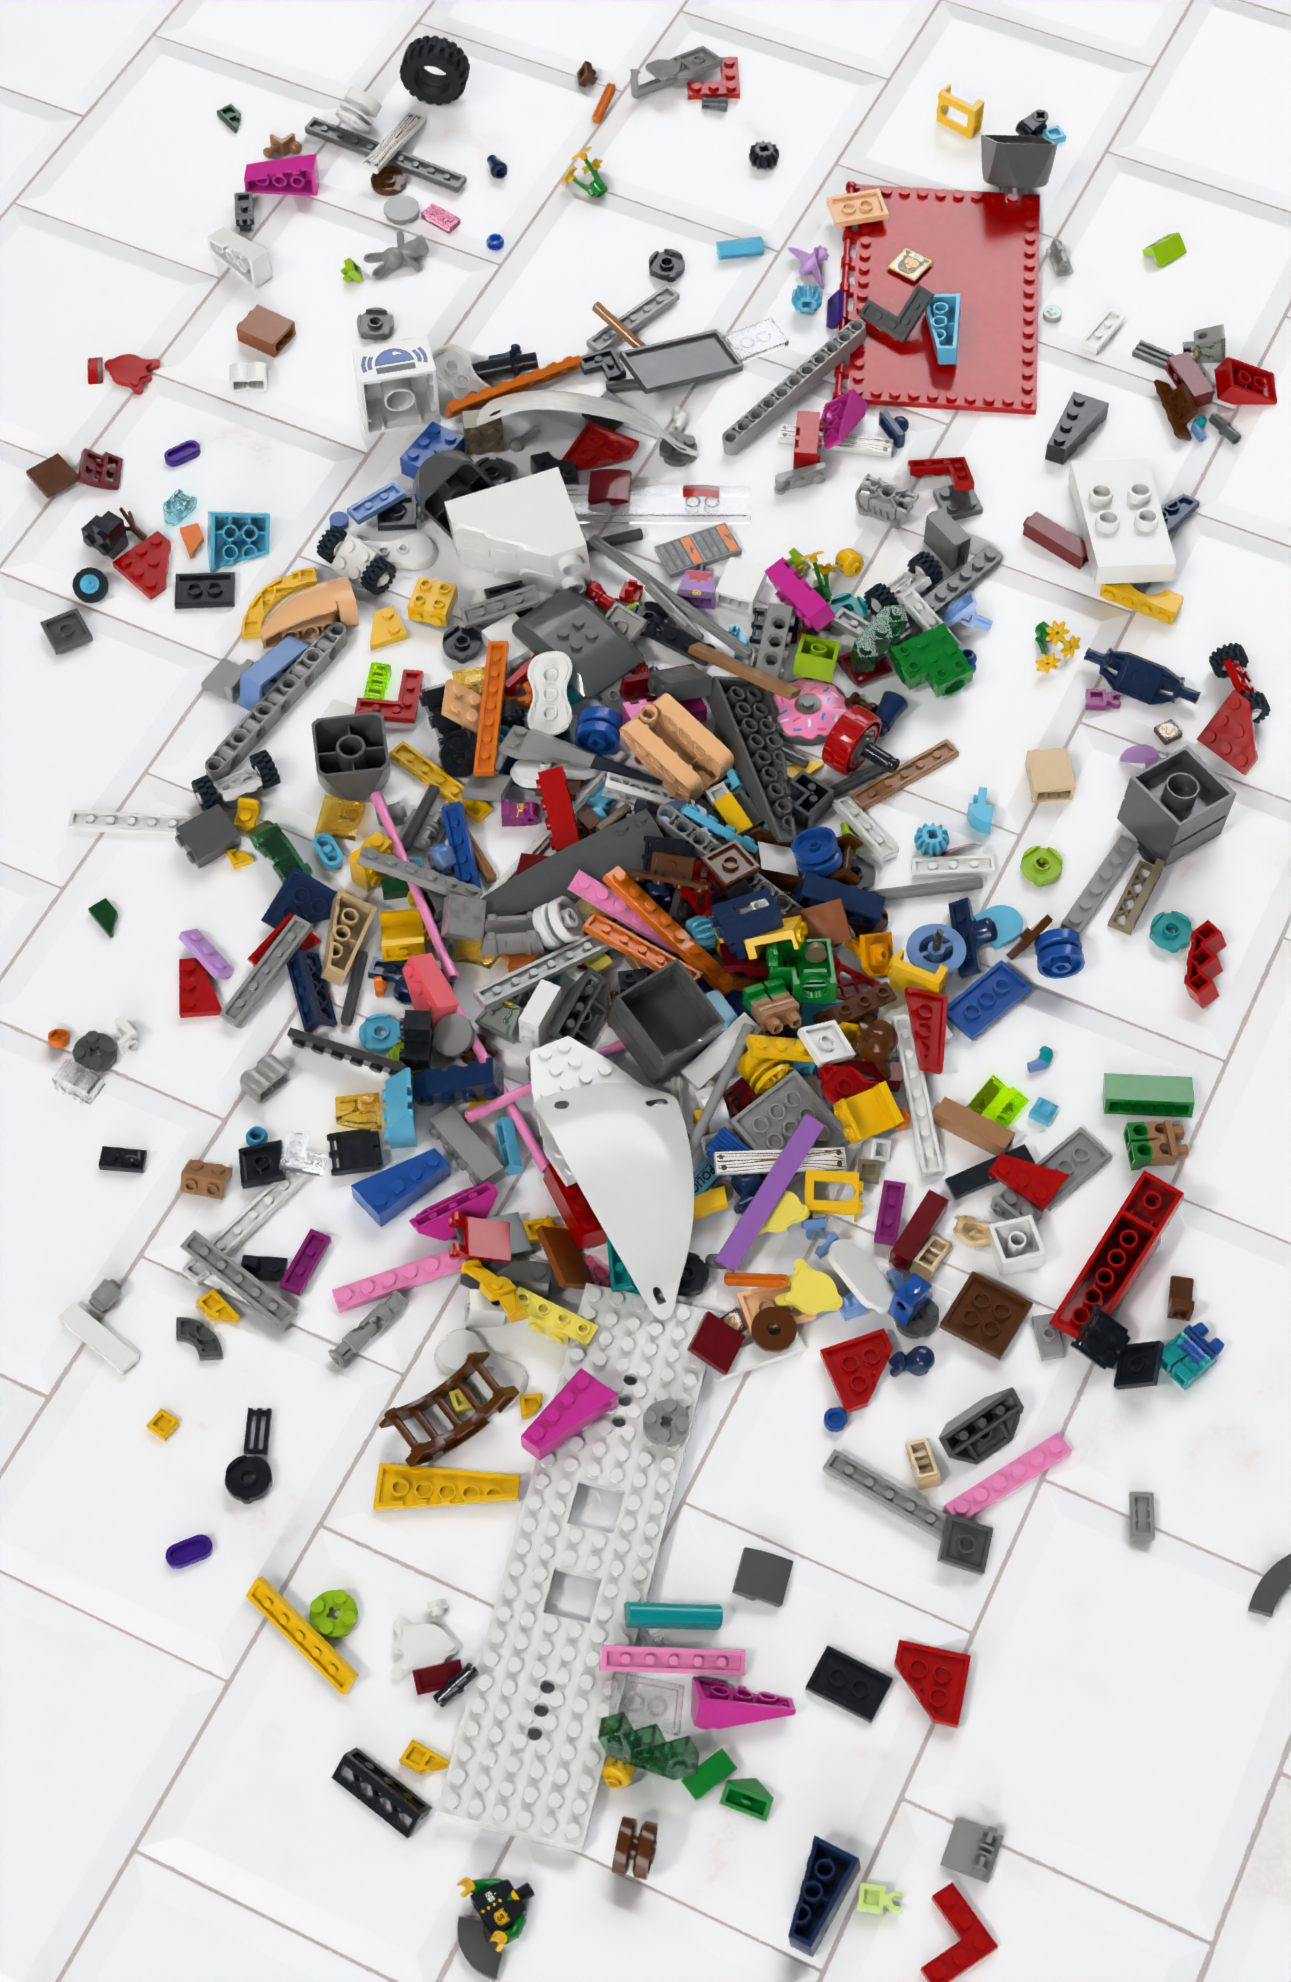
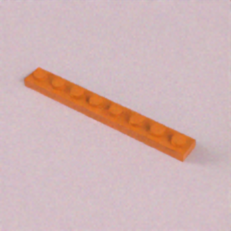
M579 355L574 357L568 356L559 363L552 362L543 369L536 368L530 374L518 375L509 382L505 380L493 388H484L480 393H470L464 399L452 400L447 404L444 414L447 419L461 415L462 411H471L485 406L493 399L518 393L579 369L582 359Z
M488 641L473 769L474 777L495 776L509 652L508 641Z
M619 866L605 874L602 880L684 961L702 972V978L714 990L718 989L724 997L734 990L732 976L729 973L724 974L723 967L629 875H626Z

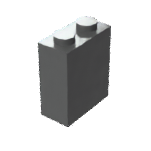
M943 508L929 513L926 517L923 542L951 571L968 562L971 537Z
M692 665L649 672L648 688L649 692L658 697L668 693L676 701L712 696V676Z
M217 804L176 827L175 841L180 848L184 847L187 851L186 856L192 864L195 863L198 868H201L225 854L226 850L234 849L241 845V835L220 805Z

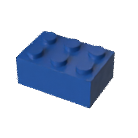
M432 421L400 457L401 473L414 479L422 463L433 454L449 449L465 452L464 436Z

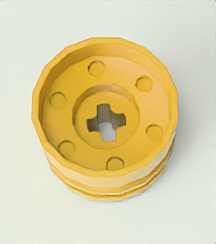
M749 1051L742 1055L736 1066L738 1073L745 1081L749 1082L750 1088L754 1090L758 1098L794 1070L792 1065L788 1064V1060L750 1057Z

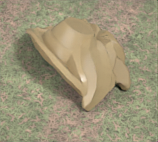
M957 1215L954 1217L958 1221L953 1228V1234L959 1238L961 1243L970 1247H984L991 1244L988 1225L991 1223L977 1221L973 1216Z

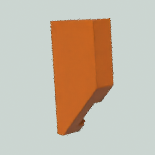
M198 523L179 528L190 558L195 556L196 550L204 542V537Z

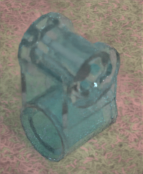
M181 489L176 490L162 505L165 523L170 526L178 525L195 509L197 498L184 494V491Z

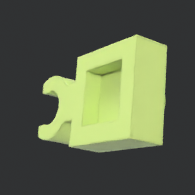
M860 1882L857 1911L882 1914L883 1907H886L892 1913H900L901 1907L893 1905L892 1900L902 1899L903 1893L894 1891L890 1894H885L886 1886Z

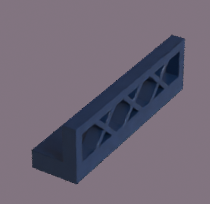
M298 949L287 962V968L304 1031L312 1033L319 1025L335 1027L337 1020L326 980L321 978L322 965L319 954ZM307 959L313 961L314 967L307 961ZM312 975L318 980L319 985L312 979ZM316 992L323 998L324 1003L317 997ZM321 1010L328 1016V1018H323Z

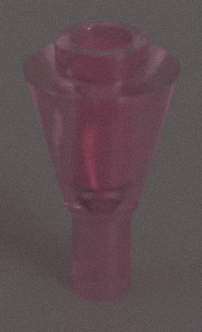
M587 1255L584 1261L591 1269L596 1285L611 1288L610 1271L598 1264L591 1255Z

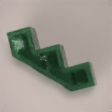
M904 604L884 606L855 640L850 654L854 672L874 671L879 657L878 654L889 653L893 636L904 634L908 623Z
M624 1712L601 1718L598 1739L608 1757L672 1780L697 1774L699 1752L690 1736L667 1742L657 1723L634 1730Z

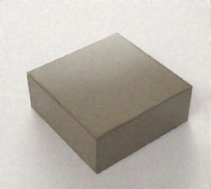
M859 1159L857 1169L859 1181L878 1185L881 1161Z

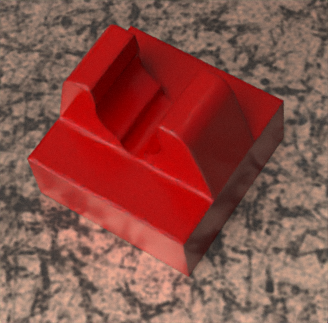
M629 579L628 582L625 581L619 594L620 601L629 604L636 601L639 602L643 593V586L638 585L637 580Z

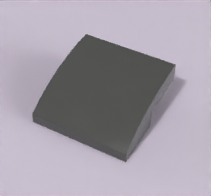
M747 1547L743 1548L732 1593L751 1601L758 1599L779 1608L783 1604L793 1561L769 1552Z

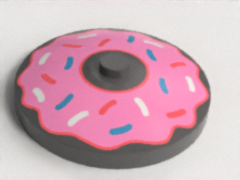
M799 678L787 682L801 689L800 695L791 700L773 693L772 696L779 713L777 717L781 727L779 735L785 741L796 745L814 746L825 743L837 720L849 708V706L845 705L846 696L840 688L833 683L812 678Z

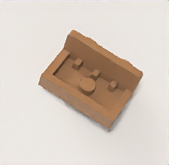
M190 1159L181 1172L180 1190L186 1193L222 1200L225 1196V1186L232 1176V1168L225 1167L222 1164H210L201 1160Z

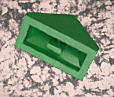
M757 1778L730 1779L725 1783L719 1804L766 1822L774 1798Z

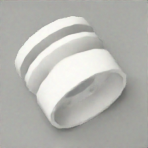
M350 86L344 96V99L349 104L340 103L339 107L341 109H337L335 115L348 127L367 134L370 129L368 126L373 124V121L368 116L376 117L382 105L366 92Z

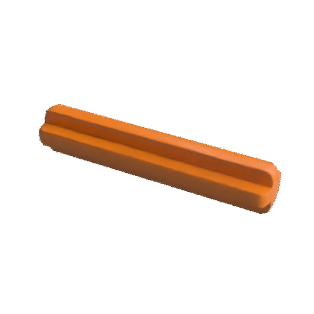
M608 83L592 115L594 123H601L615 93V84Z
M727 1272L724 1276V1282L727 1286L786 1288L789 1284V1278L786 1274Z

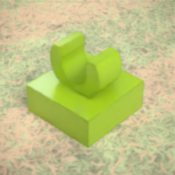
M350 257L344 260L345 267L340 270L344 275L342 279L346 283H349L352 279L357 283L364 280L360 266Z
M795 547L788 552L792 557L786 560L789 566L794 564L793 568L797 569L803 564L808 567L804 570L805 572L812 568L806 559L800 560L803 555Z

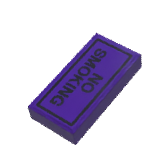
M840 289L828 299L826 327L833 329L843 319L844 292Z

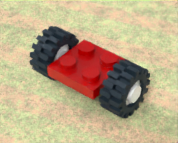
M1229 643L1226 646L1224 644L1222 645L1223 648L1220 649L1218 647L1216 649L1217 652L1213 651L1211 653L1212 656H1209V663L1215 676L1217 675L1218 678L1230 677L1235 690L1252 702V720L1258 724L1260 723L1259 720L1266 719L1265 716L1269 715L1271 711L1265 695L1260 693V691H1256L1253 686L1251 687L1249 682L1252 679L1247 671H1243V668L1248 666L1249 660L1242 645Z

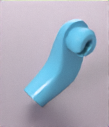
M736 624L731 625L728 632L749 647L748 639L740 627ZM736 652L734 653L735 659L739 661L744 659Z

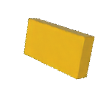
M731 792L713 802L714 807L725 824L736 829V834L739 836L753 828V824Z

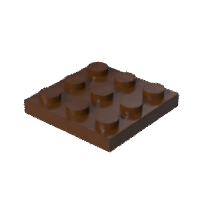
M972 1271L941 1321L939 1328L1001 1360L1030 1312L1033 1303Z

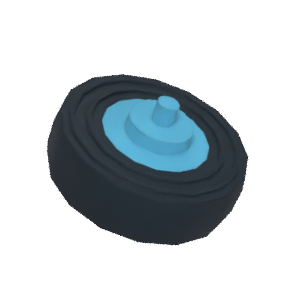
M90 567L81 569L76 573L72 585L75 595L85 603H96L106 596L109 586L107 577L103 572Z

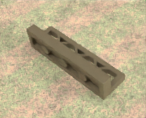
M1157 858L1154 866L1139 860L1107 926L1128 935L1132 934L1163 872L1164 860ZM1141 868L1150 872L1148 877H1141L1139 873ZM1140 884L1142 887L1141 892L1134 894L1131 887ZM1133 900V907L1126 909L1123 903ZM1125 916V925L1115 922L1116 917Z

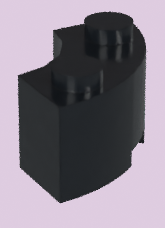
M549 451L530 456L532 475L558 467L566 490H579V474L573 460H558Z

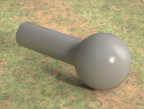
M536 425L522 437L513 438L509 442L510 450L513 452L522 451L524 444L541 432L540 428Z

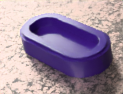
M188 440L168 449L164 453L165 463L170 467H177L197 458L201 453L200 444L197 441Z
M199 1534L175 1543L167 1549L165 1554L166 1561L174 1569H181L202 1561L212 1554V1541L208 1536Z

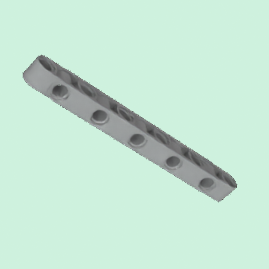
M332 623L317 637L220 743L205 762L206 774L211 778L212 782L228 776L334 661L348 641L346 627L343 623Z

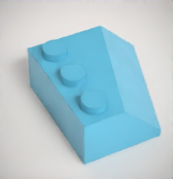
M208 511L207 552L210 572L268 554L270 514L267 512Z

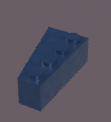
M493 1057L486 1058V1063L480 1064L475 1060L468 1062L466 1067L455 1064L447 1067L446 1071L435 1068L413 1073V1098L419 1105L424 1107L432 1106L433 1103L453 1104L455 1101L461 1100L464 1102H474L476 1099L481 1098L493 1100L504 1094V1071Z

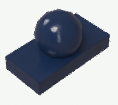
M886 408L880 410L879 426L889 439H894L893 444L896 448L904 447L905 433L909 428L908 420L903 416L893 418Z

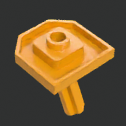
M892 932L859 935L860 941L853 937V940L845 942L846 948L857 953L856 957L861 960L862 968L869 977L888 975L891 968L889 963L894 955Z

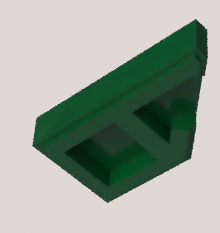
M104 898L88 908V911L109 938H112L118 913L110 902Z

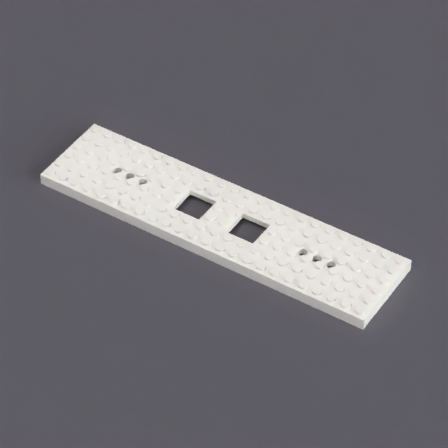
M586 1283L577 1315L598 1325V1331L588 1346L570 1338L554 1398L577 1371L582 1368L618 1395V1406L604 1413L602 1418L596 1422L587 1425L576 1436L573 1435L567 1439L562 1446L542 1460L536 1458L477 1665L479 1675L473 1679L436 1809L437 1817L583 1853L602 1779V1768L608 1756L629 1672L599 1670L600 1646H636L640 1628H625L624 1603L647 1602L708 1366L704 1361L689 1352L687 1348L704 1314L710 1311L719 1318V1312L675 1303L672 1316L667 1320H661L654 1316L639 1294L625 1291L613 1292L611 1288ZM655 1298L658 1305L666 1303V1300ZM627 1377H634L637 1383L630 1386L624 1380ZM626 1397L632 1402L629 1406H621L619 1400ZM667 1398L674 1399L677 1403L681 1404L689 1415V1429L686 1438L678 1445L672 1447L653 1444L647 1439L643 1431V1415L647 1408L653 1403ZM621 1418L625 1420L626 1424L623 1427H616L613 1425V1421ZM663 1419L660 1425L662 1427L666 1425V1428L671 1427V1420ZM579 1483L624 1494L614 1534L568 1523ZM555 1571L601 1581L590 1623L544 1612ZM548 1682L552 1683L555 1688L551 1693H544L541 1691V1686ZM538 1706H545L548 1709L547 1715L543 1717L537 1716L534 1711ZM533 1729H538L541 1731L542 1736L538 1740H531L528 1737V1733Z

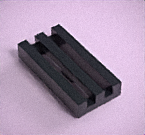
M248 1408L244 1454L268 1455L272 1419L271 1408H267V1410ZM253 1416H257L253 1449H250ZM262 1416H266L263 1449H259Z

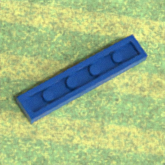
M458 801L441 808L448 843L452 846L456 857V864L454 865L456 879L481 888L463 803Z

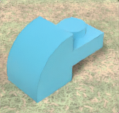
M979 787L978 795H974L973 803L968 805L967 820L976 831L990 834L994 806L985 805L987 788Z

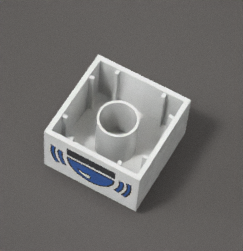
M407 337L397 342L379 345L367 344L361 348L352 349L357 401L365 435L429 425L432 421L440 423L436 368L428 337L416 339Z

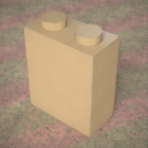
M1068 748L1027 751L1025 767L1032 803L1073 800L1076 787Z

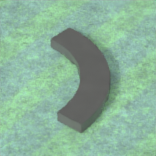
M1291 1554L1279 1560L1263 1576L1250 1600L1248 1611L1272 1617L1278 1599L1291 1584Z

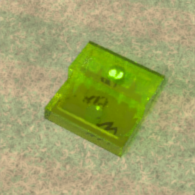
M992 1075L966 1107L1007 1128L1029 1100L1012 1086L1009 1089L997 1077Z

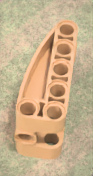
M668 693L661 695L651 705L642 706L639 714L619 729L621 736L653 777L662 780L661 785L676 800H686L689 802L692 799L695 801L701 795H705L706 790L717 785L727 775L726 772L733 767L734 756L731 751Z

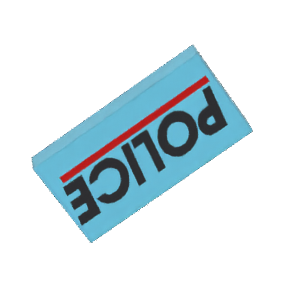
M707 1159L693 1172L694 1197L708 1191L723 1176H715V1167Z

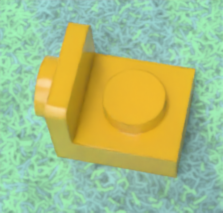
M239 797L237 801L239 808L233 825L238 830L254 832L260 815L259 801L252 798Z

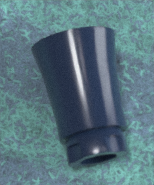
M885 691L874 713L882 722L878 737L885 736L900 715L908 708L906 700L895 692Z

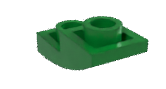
M722 1748L681 1779V1782L697 1801L738 1768Z

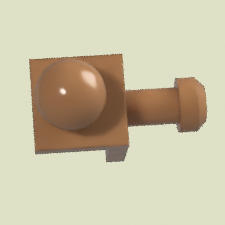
M294 133L289 134L285 138H278L271 134L269 135L271 146L263 149V155L270 159L275 152L283 157L290 152L298 155L302 152V145L300 142L295 141Z

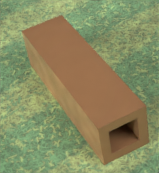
M944 1097L941 1103L937 1102L932 1110L935 1125L995 1156L1007 1152L1013 1144L1014 1131L947 1097Z

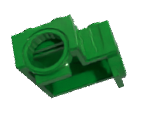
M945 623L938 625L934 629L931 628L917 637L910 638L902 642V644L892 647L890 650V659L901 682L909 690L927 682L938 698L958 692L966 683L973 680V668L968 664L966 657L961 649L958 648L951 633L948 632ZM957 681L954 685L948 687L950 684Z
M804 939L800 949L794 950L792 940H782L766 944L765 961L768 980L782 977L785 981V988L791 989V994L798 1003L836 1002L837 981L830 939ZM813 942L824 944L827 951L825 960L819 963L809 962L805 957V948L808 944Z

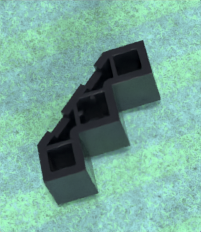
M444 683L421 689V695L419 696L421 706L425 707L429 716L430 727L435 730L438 737L439 748H441L445 741L453 737L468 738L465 727L441 715L445 690Z

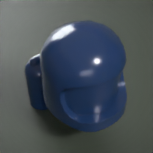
M760 1174L735 1175L731 1178V1184L740 1196L739 1201L736 1203L737 1205L733 1207L737 1215L746 1210L761 1186L763 1179Z
M920 1345L914 1347L906 1355L902 1351L896 1352L888 1361L892 1366L890 1375L897 1377L907 1370L915 1376L925 1375L934 1365L935 1356L933 1351L927 1346Z

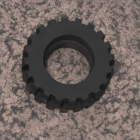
M429 35L423 36L422 39H415L414 42L408 45L400 67V79L405 89L409 90V94L417 97V100L427 102L426 104L430 105L432 103L436 105L444 103L446 105L456 101L463 94L469 76L470 64L466 54L464 55V51L461 47L458 48L457 44L453 41L451 43L447 38L443 37L442 39L435 35L433 37H429ZM424 66L436 67L446 75L433 74L426 70Z

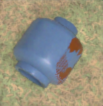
M443 842L430 847L427 858L431 869L436 872L440 871L442 875L452 872V867L456 864V857L452 846L446 845Z

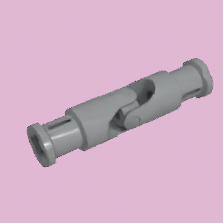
M392 1291V1296L383 1304L380 1303L359 1323L357 1328H354L342 1338V1342L334 1350L328 1351L330 1358L338 1366L343 1367L345 1361L353 1353L357 1354L370 1338L374 1337L394 1319V1315L402 1307L408 1306L406 1299L398 1291ZM376 1317L377 1325L372 1324L370 1320Z

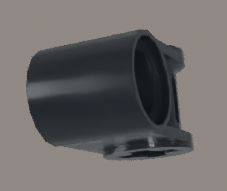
M1042 109L1034 111L1017 124L1015 132L1019 135H1041L1042 131L1047 129L1048 113Z

